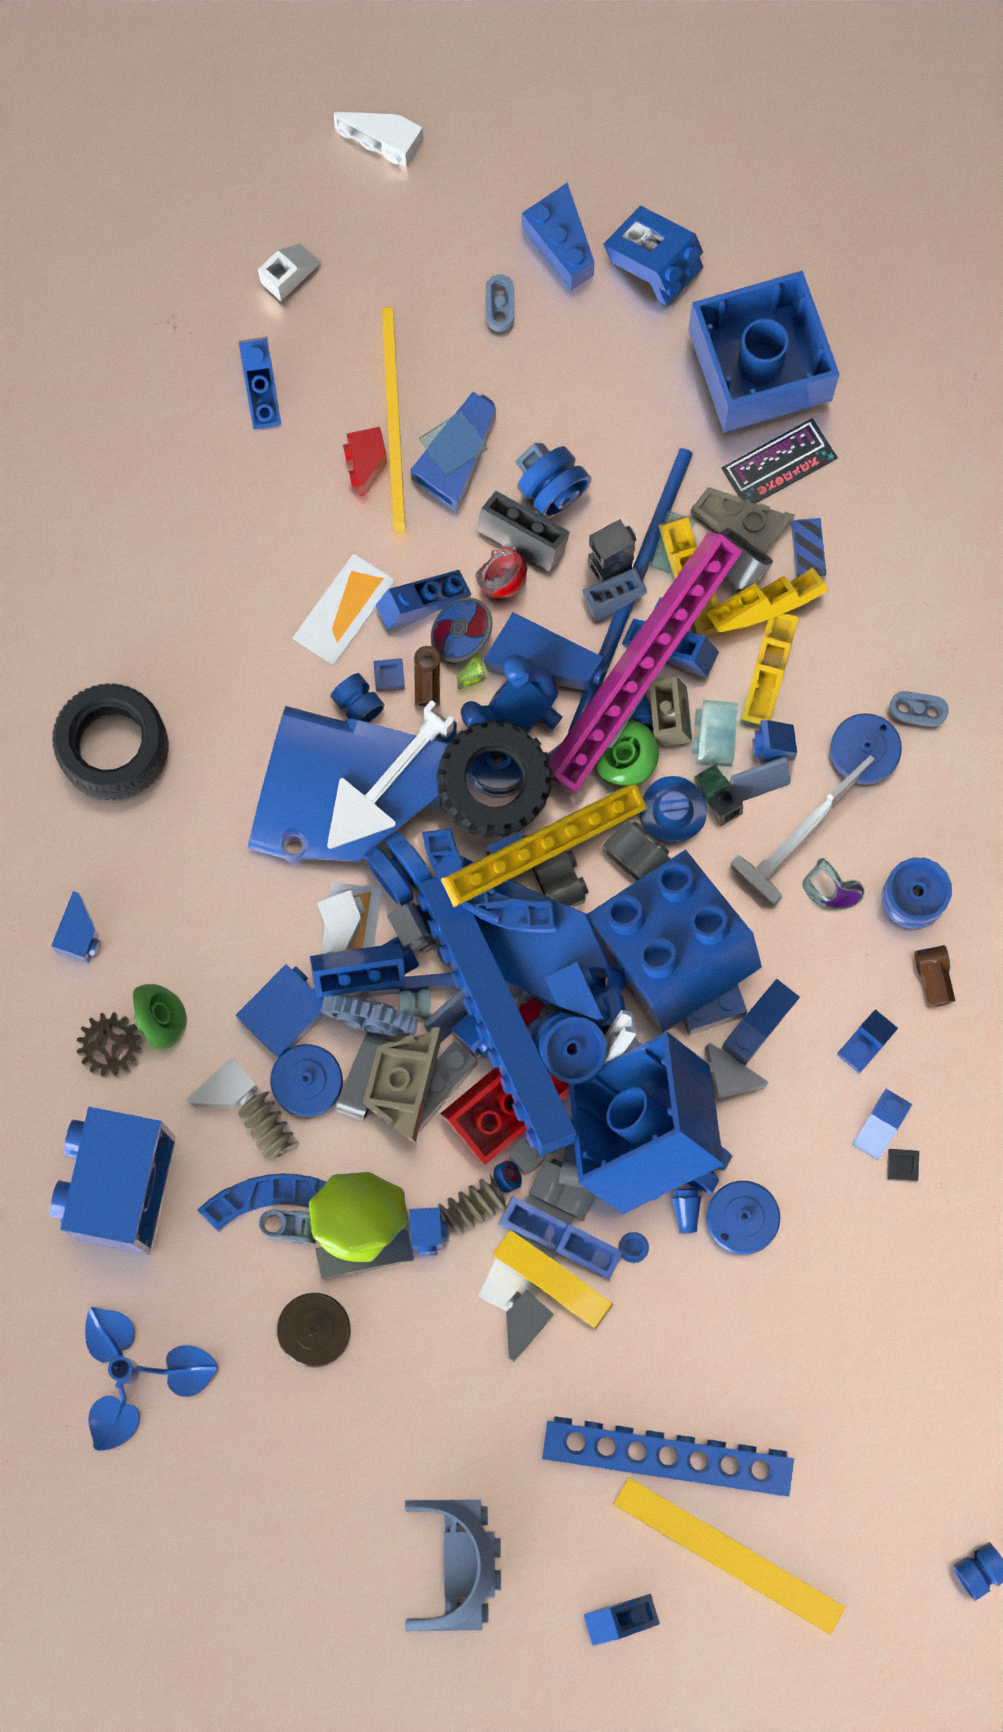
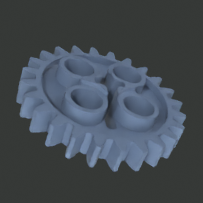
M344 995L342 998L338 996H324L320 1012L329 1017L345 1022L347 1026L366 1032L370 1030L371 1032L390 1036H397V1034L415 1036L419 1023L417 1018L397 1011L391 1005L376 1001L369 1002L368 999L364 1000Z

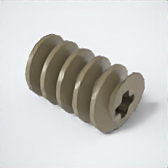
M269 1091L263 1092L249 1100L238 1112L240 1118L248 1117L244 1123L245 1127L254 1128L250 1133L253 1139L260 1138L256 1144L258 1149L267 1148L262 1154L264 1159L280 1157L299 1145V1142H288L293 1136L292 1131L282 1132L288 1123L286 1121L277 1123L276 1119L282 1114L281 1111H270L275 1105V1101H264Z
M489 1174L490 1184L483 1179L479 1180L480 1190L476 1189L473 1185L468 1186L470 1196H467L462 1191L458 1192V1203L449 1197L447 1199L448 1209L442 1204H438L451 1229L456 1230L460 1235L464 1234V1223L471 1229L475 1228L474 1217L482 1223L485 1222V1211L495 1216V1205L499 1206L502 1210L506 1209L505 1198L491 1174Z

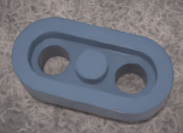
M501 274L492 276L486 284V321L492 330L498 332L510 329L514 323V284L508 276ZM499 289L505 291L503 295H497L495 292ZM497 316H503L505 317V320L499 322L495 318Z
M909 691L896 693L889 704V712L895 720L928 727L941 725L949 713L948 704L943 698ZM904 704L908 707L909 711L901 712L898 706ZM927 710H936L937 716H929Z

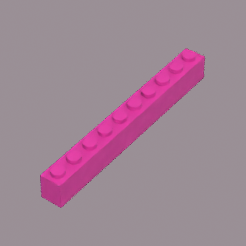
M707 533L549 760V768H552L553 774L552 780L562 788L574 792L579 789L743 552L722 534Z

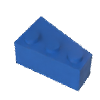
M566 183L522 212V229L572 291L594 276L595 261L568 183Z

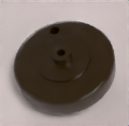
M322 1293L302 1294L291 1300L281 1312L277 1324L278 1342L283 1352L299 1365L311 1368L329 1365L345 1352L351 1337L349 1316L344 1307L331 1296Z

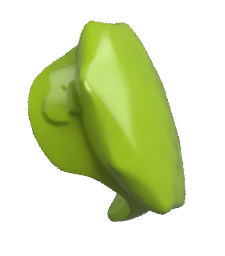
M371 1172L335 1174L330 1177L326 1184L309 1201L311 1231L314 1238L329 1254L345 1261H373L383 1248L394 1240L409 1221L403 1189Z

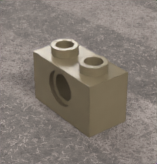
M677 676L654 680L649 686L654 737L664 747L692 742L687 686Z

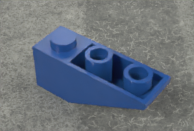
M268 336L240 340L239 348L253 429L280 425L281 418Z
M460 570L389 588L375 606L387 630L411 624L444 609L455 600L471 596V592Z

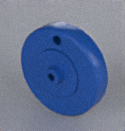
M869 713L853 715L844 720L835 730L830 744V755L833 765L845 778L870 755L875 759L855 782L858 784H874L886 779L898 765L902 752L901 739L895 727L886 719Z
M302 1044L286 1050L276 1060L271 1071L270 1085L276 1101L285 1111L298 1117H315L327 1112L338 1101L343 1088V1074L338 1061L329 1051L317 1045Z
M751 1181L731 1182L720 1188L711 1199L707 1209V1227L714 1241L724 1250L738 1255L754 1254L767 1247L775 1238L780 1226L779 1206L774 1196L762 1185Z

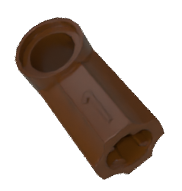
M422 646L417 649L414 655L415 706L426 707L431 700L436 703V706L440 705V655L432 646ZM424 656H431L435 663L431 667H423L420 665L419 660Z
M941 945L916 950L914 952L915 964L919 976L923 978L929 1007H939L954 1003L956 1000L949 975L950 959L946 946Z

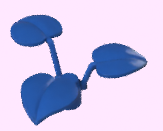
M91 1307L85 1324L87 1348L96 1360L102 1363L110 1362L108 1373L112 1379L117 1381L116 1387L121 1397L119 1400L114 1396H104L92 1405L88 1424L94 1449L98 1451L110 1450L124 1444L135 1434L139 1426L140 1416L138 1409L133 1405L125 1404L127 1397L124 1384L134 1382L139 1373L168 1375L167 1384L173 1393L182 1397H191L200 1393L217 1372L218 1365L214 1358L200 1348L183 1345L168 1352L166 1356L168 1369L138 1366L135 1361L124 1357L121 1352L128 1349L134 1341L135 1330L131 1320L117 1311Z

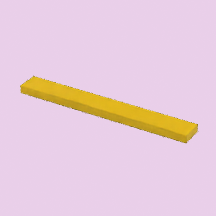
M383 307L382 322L393 526L396 532H406L393 307Z
M627 785L442 878L441 881L453 906H458L648 808L637 785Z
M628 1477L613 1504L830 1635L846 1608Z

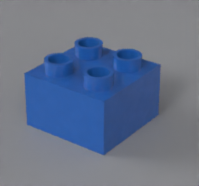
M803 270L692 302L688 331L723 433L833 400L840 374Z
M686 849L587 913L610 965L624 973L626 986L662 1033L762 968L753 932Z
M665 1032L602 1065L601 1069L591 1079L581 1083H568L572 1124L576 1130L574 1144L578 1183L620 1213L625 1214L649 1201L656 1200L663 1194L724 1165L710 1065L669 1032Z
M88 1106L85 1122L73 1119L68 1127L64 1155L73 1157L75 1166L71 1182L58 1180L55 1185L50 1205V1217L60 1219V1230L78 1241L150 1255L176 1136L160 1120Z

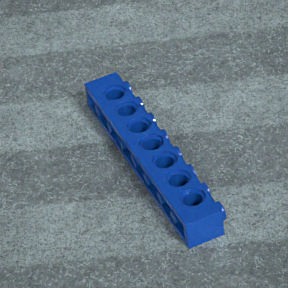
M554 1416V1422L547 1421L542 1455L544 1460L790 1496L794 1458L787 1457L788 1451L769 1449L768 1454L756 1453L757 1447L738 1444V1450L725 1448L726 1442L709 1439L707 1440V1445L695 1444V1437L677 1435L676 1440L664 1439L665 1433L646 1430V1436L633 1434L634 1428L615 1426V1431L603 1430V1423L585 1421L583 1427L572 1425L573 1419L558 1416ZM572 1433H579L584 1437L585 1445L579 1451H573L567 1445V1438ZM608 1437L614 1441L615 1451L613 1454L605 1456L599 1452L598 1442L601 1438ZM633 1442H640L645 1446L646 1454L643 1459L634 1460L630 1457L628 1449ZM663 1447H671L675 1450L676 1460L673 1464L665 1465L661 1462L659 1453ZM695 1451L703 1452L707 1457V1464L701 1470L693 1468L690 1463V1457ZM726 1456L734 1457L738 1463V1468L733 1474H726L721 1468V1461ZM758 1460L765 1462L768 1466V1474L763 1479L756 1478L752 1473V1466Z

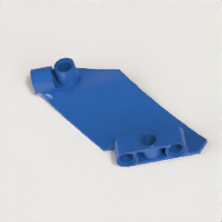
M461 856L466 866L474 863L473 861ZM510 879L493 887L496 892L510 898L515 897L533 901L552 900L556 932H521L494 925L474 915L504 980L556 1005L545 977L575 962L582 964L584 968L588 966L596 983L592 984L596 995L601 994L608 1006V1011L605 1012L608 1020L602 1023L580 1014L577 1015L594 1022L599 1028H610L620 1011H626L624 998L621 996V992L626 985V978L620 969L611 967L588 914ZM606 976L608 978L607 986L605 984Z

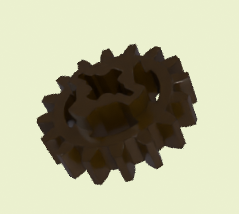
M116 1012L112 1013L110 1019H107L104 1013H100V1021L98 1022L91 1017L89 1021L92 1026L90 1028L82 1026L81 1030L85 1033V1036L78 1037L76 1040L83 1045L82 1048L76 1050L77 1054L86 1056L81 1063L84 1066L92 1064L90 1072L93 1074L97 1073L100 1069L103 1078H107L110 1071H112L116 1078L119 1077V1070L122 1068L127 1073L130 1072L129 1062L137 1064L139 1061L134 1057V1054L142 1053L143 1050L136 1045V1043L142 1041L141 1035H133L138 1029L135 1024L127 1026L129 1019L126 1016L119 1021ZM112 1026L121 1028L126 1032V1035H117L114 1033ZM99 1030L100 1033L95 1041H91L94 1034ZM108 1036L116 1043L112 1045L111 1054L103 1047L107 1045ZM128 1049L126 1055L120 1060L119 1057L122 1052ZM102 1055L105 1057L107 1064L96 1061L93 1056Z

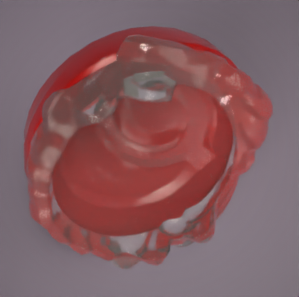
M504 546L500 550H492L490 559L479 568L475 577L480 588L492 598L512 597L525 587L527 563L516 552L514 546L509 548Z

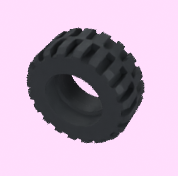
M487 720L483 724L477 722L470 725L468 729L460 731L449 742L439 762L436 781L438 784V798H441L444 811L453 817L452 821L455 824L467 828V832L474 835L479 833L483 834V837L489 838L498 835L504 837L524 829L539 815L551 793L553 774L552 768H549L548 762L550 758L547 751L543 752L540 747L542 743L537 737L533 739L528 734L529 730L524 727L520 729L514 727L513 722L509 721L496 723V720ZM486 752H499L515 761L521 771L522 785L514 800L503 806L492 807L480 803L471 795L466 783V773L470 763L477 756Z

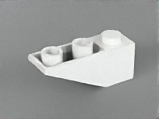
M334 113L335 128L342 136L346 138L352 137L360 141L366 149L370 151L376 150L384 154L385 158L394 164L400 163L407 167L424 141L423 127L399 114Z

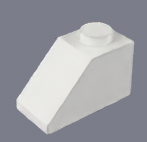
M351 890L317 902L335 952L350 950L362 925L360 915L364 914L365 911L360 897L353 898Z
M231 1058L187 1097V1100L193 1107L237 1109L240 1105L244 1106L249 1100L257 1096L255 1092L259 1088Z

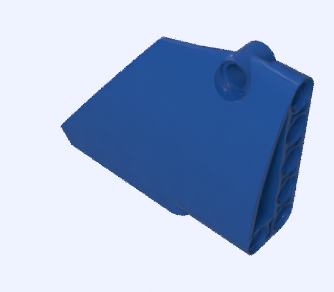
M285 706L264 778L248 849L284 858L291 864L300 863L304 859L359 862L364 858V854L377 847L408 820L438 798L436 775L439 762L448 744L436 740L429 741L375 803L378 808L395 821L394 827L329 849L327 844L339 780L341 778L345 779L360 793L366 795L417 735L356 719L342 721ZM475 760L470 763L466 775L477 768ZM291 842H298L302 845V849L298 853H290L286 847Z

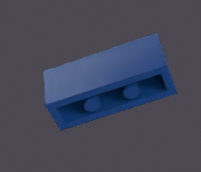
M399 943L310 956L316 998L406 985L404 961Z

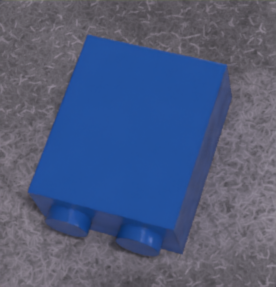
M287 964L236 1014L237 1019L277 1058L286 1050L294 1047L326 1015L320 1012L324 997L316 998L315 989L313 990L305 982L308 977L297 966L291 969Z

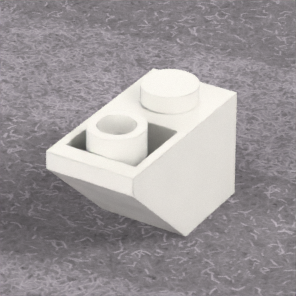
M301 243L280 249L258 269L261 284L282 301L321 262Z

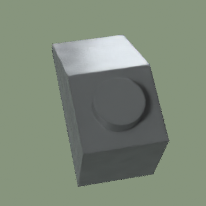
M525 1290L522 1295L517 1291L506 1304L509 1308L506 1312L509 1359L513 1362L516 1361L554 1316V1313L528 1290Z

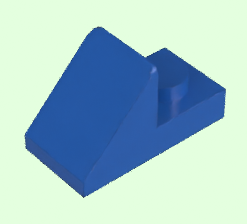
M875 1009L840 1049L837 1055L860 1074L898 1030V1027Z

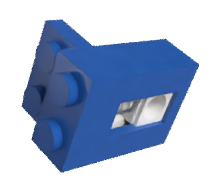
M641 205L603 244L613 264L649 282L658 301L666 306L703 268L700 256L704 252L696 233Z

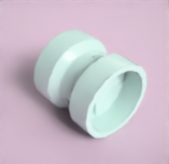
M429 988L420 989L416 993H411L409 990L399 991L401 1012L412 1017L420 1016L422 1019H428L432 1015ZM416 1000H418L419 1008H416Z

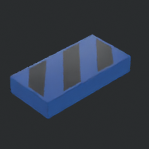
M821 518L792 520L796 576H800L811 568H814L819 576H826Z

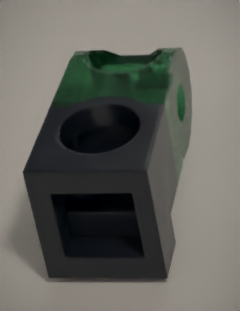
M716 765L694 776L698 789L715 814V819L720 827L743 814L741 799Z

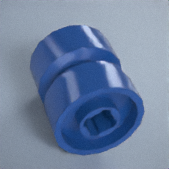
M360 673L346 678L330 695L340 710H347L345 714L347 719H356L370 723L385 707V704L375 692H369L370 685Z
M990 1542L974 1552V1559L967 1556L952 1566L961 1584L974 1601L989 1593L991 1584L999 1586L1003 1583V1558Z

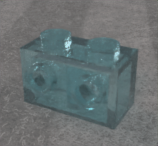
M703 700L701 709L696 708L694 726H700L699 737H693L692 754L697 755L696 764L732 767L738 703Z

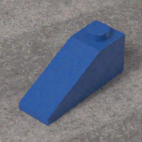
M633 618L623 639V646L628 648L646 621ZM687 632L665 664L684 672L708 677L719 651L706 636Z
M776 979L724 1041L721 1048L735 1060L746 1066L799 1000L800 996Z

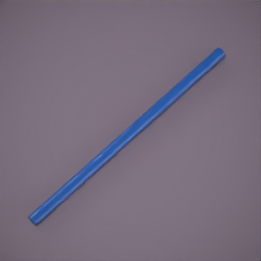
M684 448L679 449L632 568H636L642 582L661 536L659 524L666 523L693 455L691 451ZM631 580L626 583L630 591L635 589ZM635 601L616 611L598 654L604 658L607 671ZM602 683L600 685L596 684L592 692L584 690L568 733Z

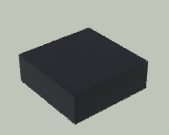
M888 1149L887 1180L918 1182L920 1151Z

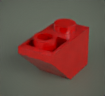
M380 427L347 433L348 444H343L346 462L352 461L354 470L349 471L352 488L358 487L359 496L367 494L387 465L386 450Z

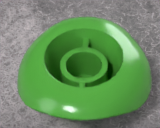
M628 720L612 748L607 747L595 764L597 773L604 780L617 785H633L646 780L655 770L659 759V748L654 735L644 724Z
M144 984L136 987L133 991V1003L135 1009L134 1018L138 1024L137 1028L141 1033L145 1034L148 1042L153 1047L158 1049L172 1047L180 1040L187 1027V1014L182 1001L173 992L160 985Z

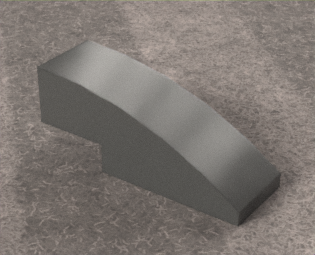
M408 1230L400 1231L394 1240L386 1245L371 1262L345 1261L332 1256L322 1247L315 1248L321 1279L323 1280L414 1261Z

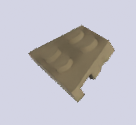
M439 1027L431 1028V1032L417 1037L410 1035L398 1042H388L377 1046L363 1104L411 1142H416L444 1033Z

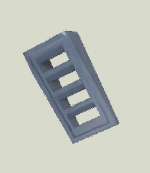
M636 568L582 590L585 604L594 622L608 617L647 594V589ZM630 580L635 588L631 591L626 584ZM621 587L624 594L619 595L616 589ZM608 593H610L612 596V598L609 600L606 597ZM600 599L602 603L597 604L596 601Z

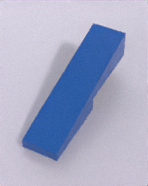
M515 1196L510 1198L506 1209L497 1223L607 1279L611 1278L623 1251L571 1224H566Z

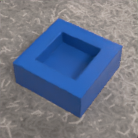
M402 658L373 661L376 692L405 689Z

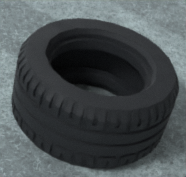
M117 683L93 685L91 688H85L83 692H78L77 695L72 697L73 699H69L67 704H64L63 710H60L58 713L59 716L54 724L52 737L54 744L52 745L54 755L68 780L80 791L101 800H122L125 797L135 796L138 792L141 793L143 789H147L149 784H152L158 778V774L163 770L162 767L165 766L169 742L167 741V731L156 707L143 693L138 692L134 688L131 689L129 686L117 685ZM106 715H122L132 719L141 727L142 742L137 754L127 764L116 769L102 770L90 766L82 759L80 755V741L85 730L93 721Z

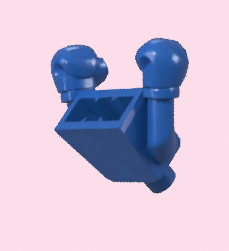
M512 655L505 659L503 668L508 680L494 694L489 705L483 706L475 701H468L463 704L460 711L463 723L468 728L477 722L483 724L487 720H496V723L509 721L513 722L515 727H524L530 730L540 720L553 730L563 717L551 707L559 693L550 671L536 667L528 658L526 659L520 655Z

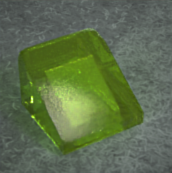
M478 653L473 656L456 677L457 687L460 690L485 681V670Z

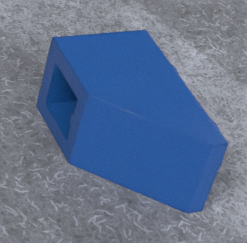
M761 720L759 729L755 730V738H752L754 756L759 755L760 764H765L781 757H786L787 761H795L797 746L794 725Z
M575 962L545 977V981L557 1006L602 1023L608 1020L605 1012L608 1011V1006L601 994L596 995L592 986L596 981L588 966L584 968L582 964Z
M467 1014L451 1029V1033L476 1059L480 1056L486 1058L490 1048L486 1040L482 1042L476 1030V1024L478 1023L474 1014Z

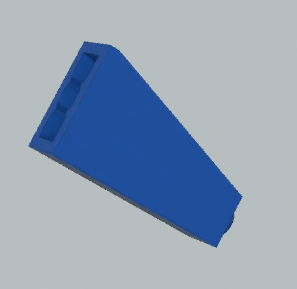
M472 392L410 469L411 479L455 511H458L462 505L495 422L496 407L493 401L485 395L479 396Z
M514 612L510 615L483 660L487 671L505 675L503 668L505 659L512 655H520L526 659L528 658L536 667L549 670L555 685L590 692L593 691L596 684L600 685L607 674L605 661L602 656Z

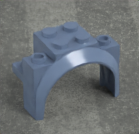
M405 1500L406 1512H436L444 1514L445 1615L435 1618H406L405 1631L482 1630V1623H489L488 1603L483 1602L486 1597H495V1590H501V1570H495V1558H501V1538H495V1531H485L482 1525H488V1506H482L481 1500ZM457 1525H461L466 1532H457ZM458 1597H467L463 1603H458Z

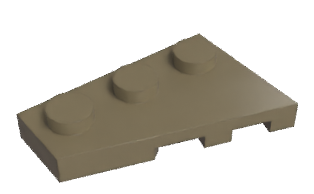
M710 487L704 491L690 511V513L718 533L729 528L766 554L795 516V514L788 512L782 513L769 509V506L763 504L757 505L744 501L741 497Z

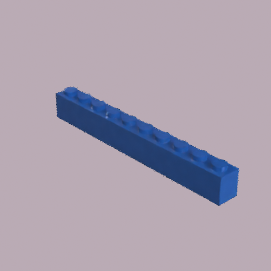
M437 877L421 882L419 884V895L416 896L418 907L422 913L426 911L429 917L428 927L433 938L438 937L442 945L439 949L444 962H450L454 971L451 973L453 982L457 989L462 988L466 997L463 999L468 1014H474L477 1020L476 1030L482 1042L486 1040L490 1048L488 1051L490 1062L494 1068L498 1067L502 1074L500 1081L506 1094L511 1093L515 1102L513 1104L514 1113L518 1121L523 1120L527 1128L525 1135L530 1147H536L539 1156L573 1144L576 1130L473 913L466 910L462 905L454 907L446 889Z

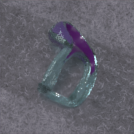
M825 858L818 859L816 862L817 866L803 880V889L813 902L823 907L847 909L860 903L864 897L862 883L858 880L843 882L837 871ZM820 870L829 875L834 882L835 892L830 897L823 896L811 882V879Z

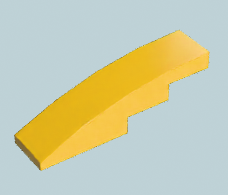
M686 516L659 524L665 550L675 579L698 547L695 543L689 517ZM715 592L692 624L695 634L708 636L718 632L706 615L708 611L718 606Z
M811 568L790 582L783 575L762 589L754 583L708 611L706 615L719 633L775 618L806 604L829 590L814 568Z
M784 613L768 620L741 720L759 725L761 720L771 721L799 617Z
M509 1230L492 1254L594 1329H597L614 1305L512 1230Z

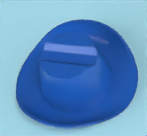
M679 776L663 777L652 783L645 791L643 800L648 809L640 812V819L644 828L652 836L664 841L679 842L693 837L704 826L707 817L705 799L700 790L688 779Z

